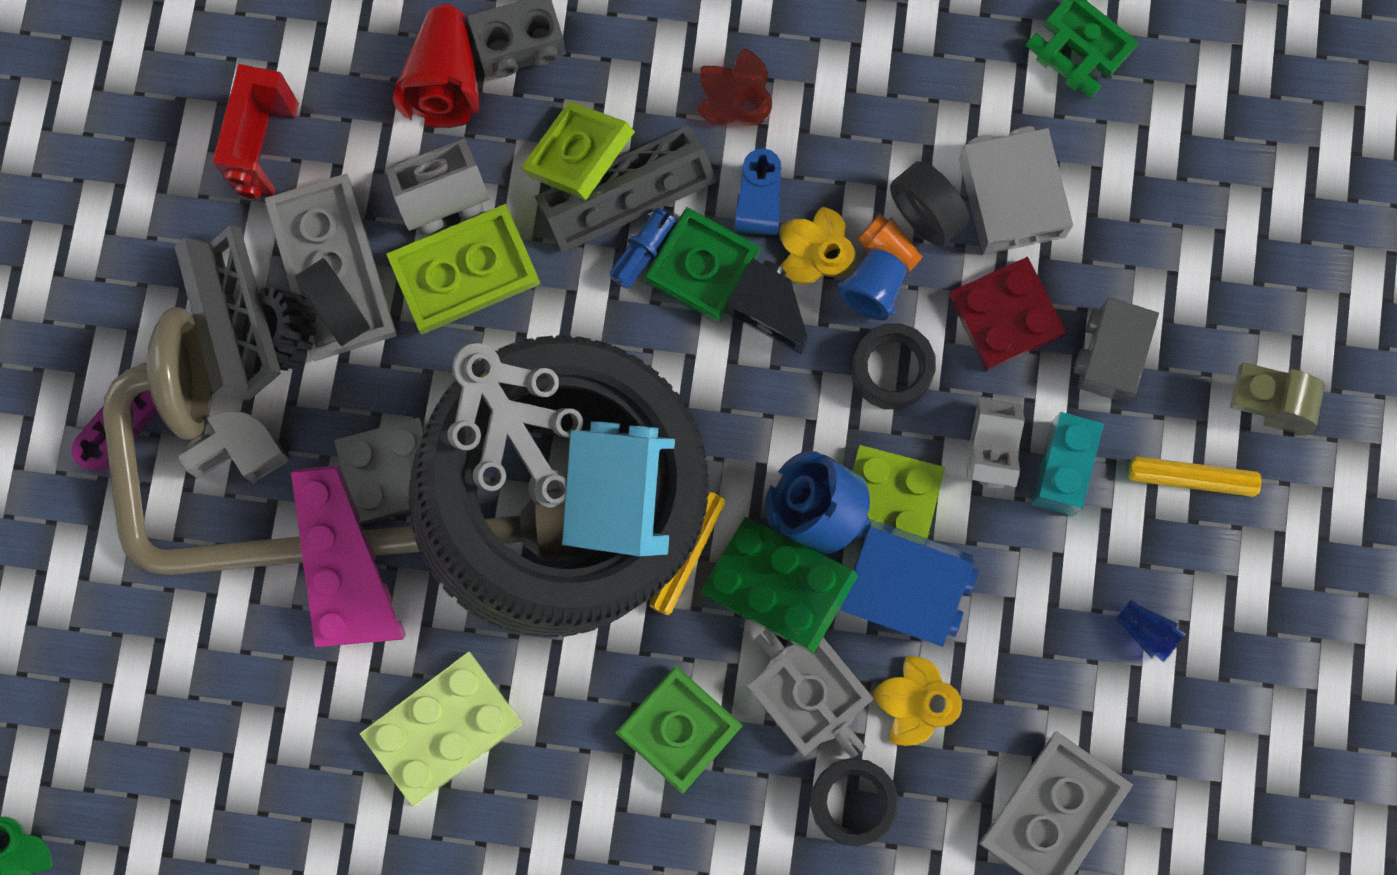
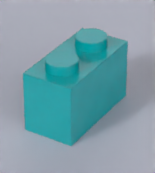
M1060 412L1054 418L1050 425L1030 505L1069 516H1074L1083 509L1104 423Z

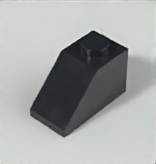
M752 258L727 301L726 314L802 355L806 348L808 337L791 279L785 276L787 274L786 271L777 264L767 260L760 263Z

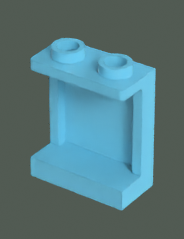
M591 422L590 430H571L562 545L633 556L668 555L669 535L653 533L659 451L660 449H674L675 439L658 437V428L629 426V434L619 433L620 424L608 422Z

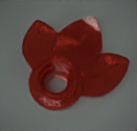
M746 48L743 49L737 57L734 70L721 66L701 67V85L709 98L705 99L698 106L697 112L705 120L712 124L723 126L736 121L747 126H755L767 120L772 111V98L765 89L768 71L765 64L756 54ZM748 101H754L759 105V108L755 111H747L743 105Z

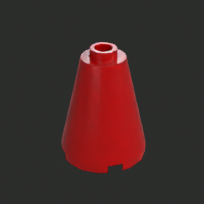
M448 4L434 7L426 13L393 92L395 108L410 120H412V114L425 118L424 125L435 128L463 126L470 122V116L473 113L477 115L479 112L480 100L468 19L458 8Z

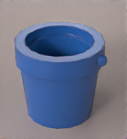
M872 249L853 274L847 277L845 281L839 282V295L850 308L870 319L886 320L889 315L896 313L894 301L906 276L907 268L902 261L891 253Z

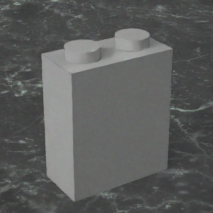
M1031 126L1022 127L1012 131L1006 137L993 139L992 135H983L971 139L967 145H964L959 162L982 255L1066 238L1073 227V222L1049 128L1035 131V128Z

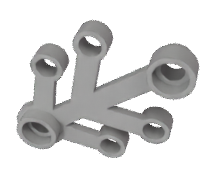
M473 343L464 346L456 354L452 365L454 378L461 385L462 391L455 423L448 430L450 444L460 450H471L478 445L481 439V432L475 424L481 396H483L491 409L481 461L473 471L475 484L479 488L488 491H495L503 486L506 480V472L501 465L506 437H508L532 476L528 484V492L531 499L536 504L548 508L561 506L566 500L567 476L558 470L550 468L523 423L552 429L559 436L570 437L571 430H581L583 427L581 414L575 409L570 408L551 410L511 401L499 385V383L527 387L528 391L534 396L549 397L558 389V376L553 370L548 368L528 370L503 364L500 362L498 354L494 349L485 344ZM478 358L485 364V371L480 377L475 376L472 372V364ZM542 373L548 378V387L544 391H540L536 386V379ZM565 414H569L572 417L573 425L565 432L560 423L562 417ZM463 426L468 427L471 432V438L466 444H461L457 438V433ZM488 467H492L496 472V478L493 483L487 485L483 481V473ZM555 480L559 485V491L556 496L551 498L547 494V485Z

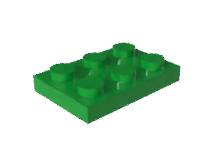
M744 517L700 593L713 602L814 654L858 575L853 569Z

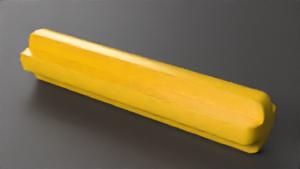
M1139 456L1131 459L1128 470L1129 479L1135 482L1250 497L1259 494L1262 482L1261 474L1255 471Z
M709 492V496L706 498L708 499L706 515L703 517L704 523L698 535V540L692 552L689 553L688 559L672 580L665 584V587L650 600V607L664 615L672 613L725 506V499L713 492Z

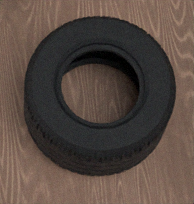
M551 335L536 337L535 340L529 338L517 341L516 344L511 343L499 348L498 351L495 350L500 362L528 370L536 368L551 369L558 376L559 385L553 395L538 397L532 395L527 387L499 383L509 400L551 410L561 408L575 409L581 414L583 419L581 430H590L591 422H608L620 424L619 433L629 434V426L658 428V437L675 439L674 449H660L653 524V533L669 535L668 555L633 556L598 550L581 563L558 569L531 562L505 546L496 537L482 516L477 503L478 486L473 480V471L481 461L491 409L483 396H481L475 424L481 432L480 442L471 450L454 448L448 440V430L455 423L462 391L461 385L456 380L452 383L451 387H448L434 408L414 457L408 493L410 496L408 500L409 514L412 515L410 518L413 533H416L415 541L418 549L423 551L421 556L427 567L432 568L431 574L438 584L442 583L444 585L443 589L451 598L455 596L458 599L456 602L465 610H468V608L472 610V615L481 620L487 619L489 620L488 624L500 629L506 627V631L516 634L524 632L526 636L559 637L561 635L566 637L577 635L578 633L583 634L618 620L646 602L664 588L665 584L669 583L678 573V570L682 568L698 540V535L704 523L703 517L706 515L708 499L706 498L709 496V480H707L709 477L708 463L705 461L706 452L703 442L700 441L702 437L697 424H694V418L688 407L685 408L683 399H681L677 391L674 392L672 390L673 386L664 377L661 378L658 375V371L654 370L649 364L648 366L645 365L642 359L637 358L633 354H627L626 350L620 349L615 345L612 347L609 346V343L599 340L591 341V338L580 336L572 338L570 335H556L553 338ZM482 360L472 364L473 374L480 377L485 371V364ZM543 373L536 379V386L540 391H544L548 387V378ZM565 414L560 423L565 432L573 425L572 417L569 414ZM523 423L528 432L537 430H552L544 427ZM466 426L461 427L457 433L458 441L461 444H466L471 438L470 429Z

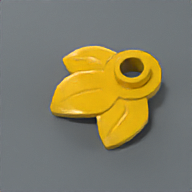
M821 207L817 211L813 222L806 219H792L780 225L778 229L781 242L786 250L791 253L780 267L786 271L787 274L785 276L791 279L792 283L800 285L811 284L823 275L839 277L846 274L855 262V249L850 240L846 238V224L840 214L832 209ZM834 249L840 250L838 257L835 259L826 258L828 252Z
M907 656L903 665L904 677L885 680L872 692L873 698L879 707L890 716L896 717L890 729L889 741L903 746L918 745L926 742L936 727L951 725L958 719L962 711V699L959 692L952 685L942 681L938 667L928 659ZM936 696H943L946 700V707L940 713H935L931 708V701Z

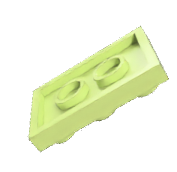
M467 652L362 731L360 735L411 806L415 807L517 730L523 723L472 653Z

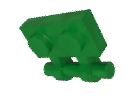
M1064 0L1044 24V27L1055 36L1047 42L1039 34L1035 33L1027 42L1026 47L1037 55L1036 61L1045 68L1048 66L1052 67L1067 79L1065 84L1074 92L1079 89L1092 99L1102 85L1089 75L1097 69L1109 79L1136 49L1139 42L1087 0ZM1066 45L1084 58L1079 66L1060 52Z

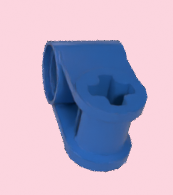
M765 148L755 149L744 159L741 189L737 198L735 232L778 236L781 204L779 192L782 168L779 157L771 150ZM758 167L767 168L765 179H757Z

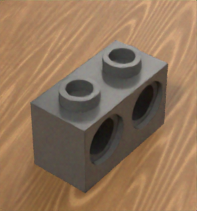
M521 0L468 15L486 78L491 76L497 78L508 77L515 74L519 68L532 64L537 66L549 65L556 62L560 56L566 55L563 35L552 0ZM537 28L549 31L545 37L540 39L529 36ZM496 40L508 42L507 46L501 50L496 51L488 48Z

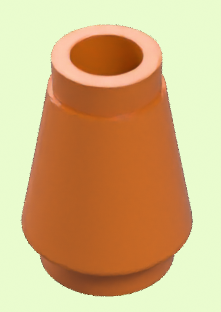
M881 213L858 238L865 245L863 250L868 253L872 249H879L897 257L906 266V275L923 257L893 218L887 219Z

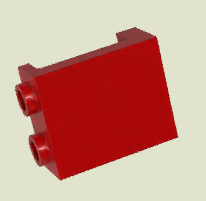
M238 64L212 162L223 175L224 180L235 190L234 193L243 198L259 200L261 195L270 197L275 194L276 188L258 164L270 114L295 119L299 105L281 72Z

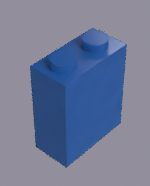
M871 519L869 529L853 569L858 577L842 603L840 611L943 647L947 635L955 637L959 630L964 612L957 610L963 593L971 595L979 570L972 568L974 565L972 554Z

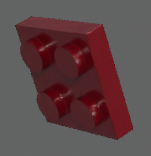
M1028 256L952 290L948 295L986 372L1062 338L1067 333Z

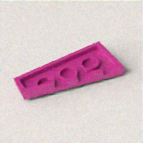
M340 465L293 470L291 477L314 646L324 647L403 640L406 636L401 620L398 621L391 604L392 597L386 583H383L376 566L374 551L363 533L359 522L361 518Z

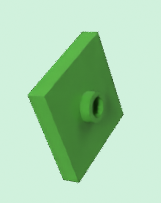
M675 665L615 733L676 789L684 794L743 725Z

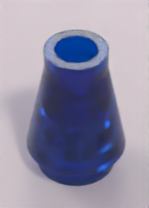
M1132 599L1115 620L1126 629L1151 659L1157 657L1163 663L1186 635L1177 628L1179 623L1140 606Z

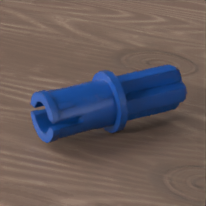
M656 207L636 236H630L628 239L630 245L610 271L609 276L616 284L626 289L630 288L650 260H655L658 255L657 250L677 223L672 215L667 218L661 228H658L657 225L666 214V211Z

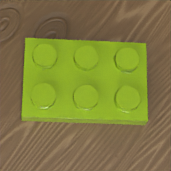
M506 204L386 254L421 335L541 284Z

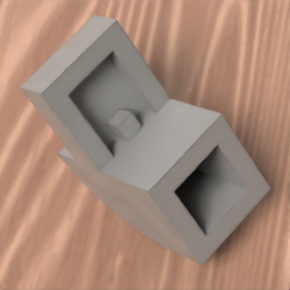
M978 398L967 460V478L978 481L983 486L989 488H1002L1005 485L1017 487L1020 473L1018 449L1025 421L1022 404Z
M225 411L208 417L207 420L216 433L211 436L205 434L192 440L186 446L187 451L178 456L185 470L197 479L232 458L242 476L253 484L290 461L278 439L266 426L253 416L238 411Z

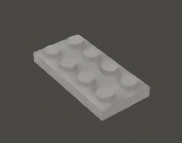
M346 173L264 198L291 292L305 296V301L310 302L296 281L295 275L320 259L325 258L370 325L369 330L344 346H340L313 306L309 312L316 315V321L311 323V327L316 328V336H309L308 341L314 343L311 351L308 350L310 358L315 362L396 337L395 327L348 174Z

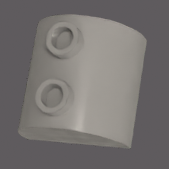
M465 138L385 169L394 199L409 231L418 228L420 234L433 233L444 225L442 218L457 212L462 219L474 217L483 211L482 203L490 200Z

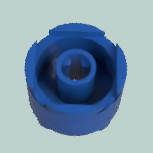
M811 450L796 454L783 464L778 471L783 475L776 487L770 485L765 504L767 519L775 529L791 540L822 555L839 551L853 539H859L866 534L870 526V519L868 517L870 495L863 477L829 456Z

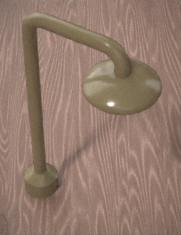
M180 307L166 310L152 332L148 345L147 364L124 371L111 383L104 397L103 419L117 532L124 553L134 565L149 573L161 575H179L303 563L300 536L173 549H160L154 546L147 538L131 419V404L139 393L150 390L156 410L166 426L177 437L185 440H194L204 432L208 424L207 418L210 415L211 385L194 318L190 312ZM559 489L547 490L548 496L551 498L556 496ZM531 499L521 511L520 516L485 519L490 529L503 544L523 542L524 546L543 562L581 558L580 547L562 545L565 503L559 507L548 508L536 504ZM412 526L363 530L367 542H370L375 556L422 552L418 549L415 541L416 533H413Z

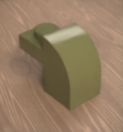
M1243 362L1238 367L1230 408L1265 416L1264 426L1307 436L1317 429L1325 384L1319 378L1299 370L1291 369L1286 373Z

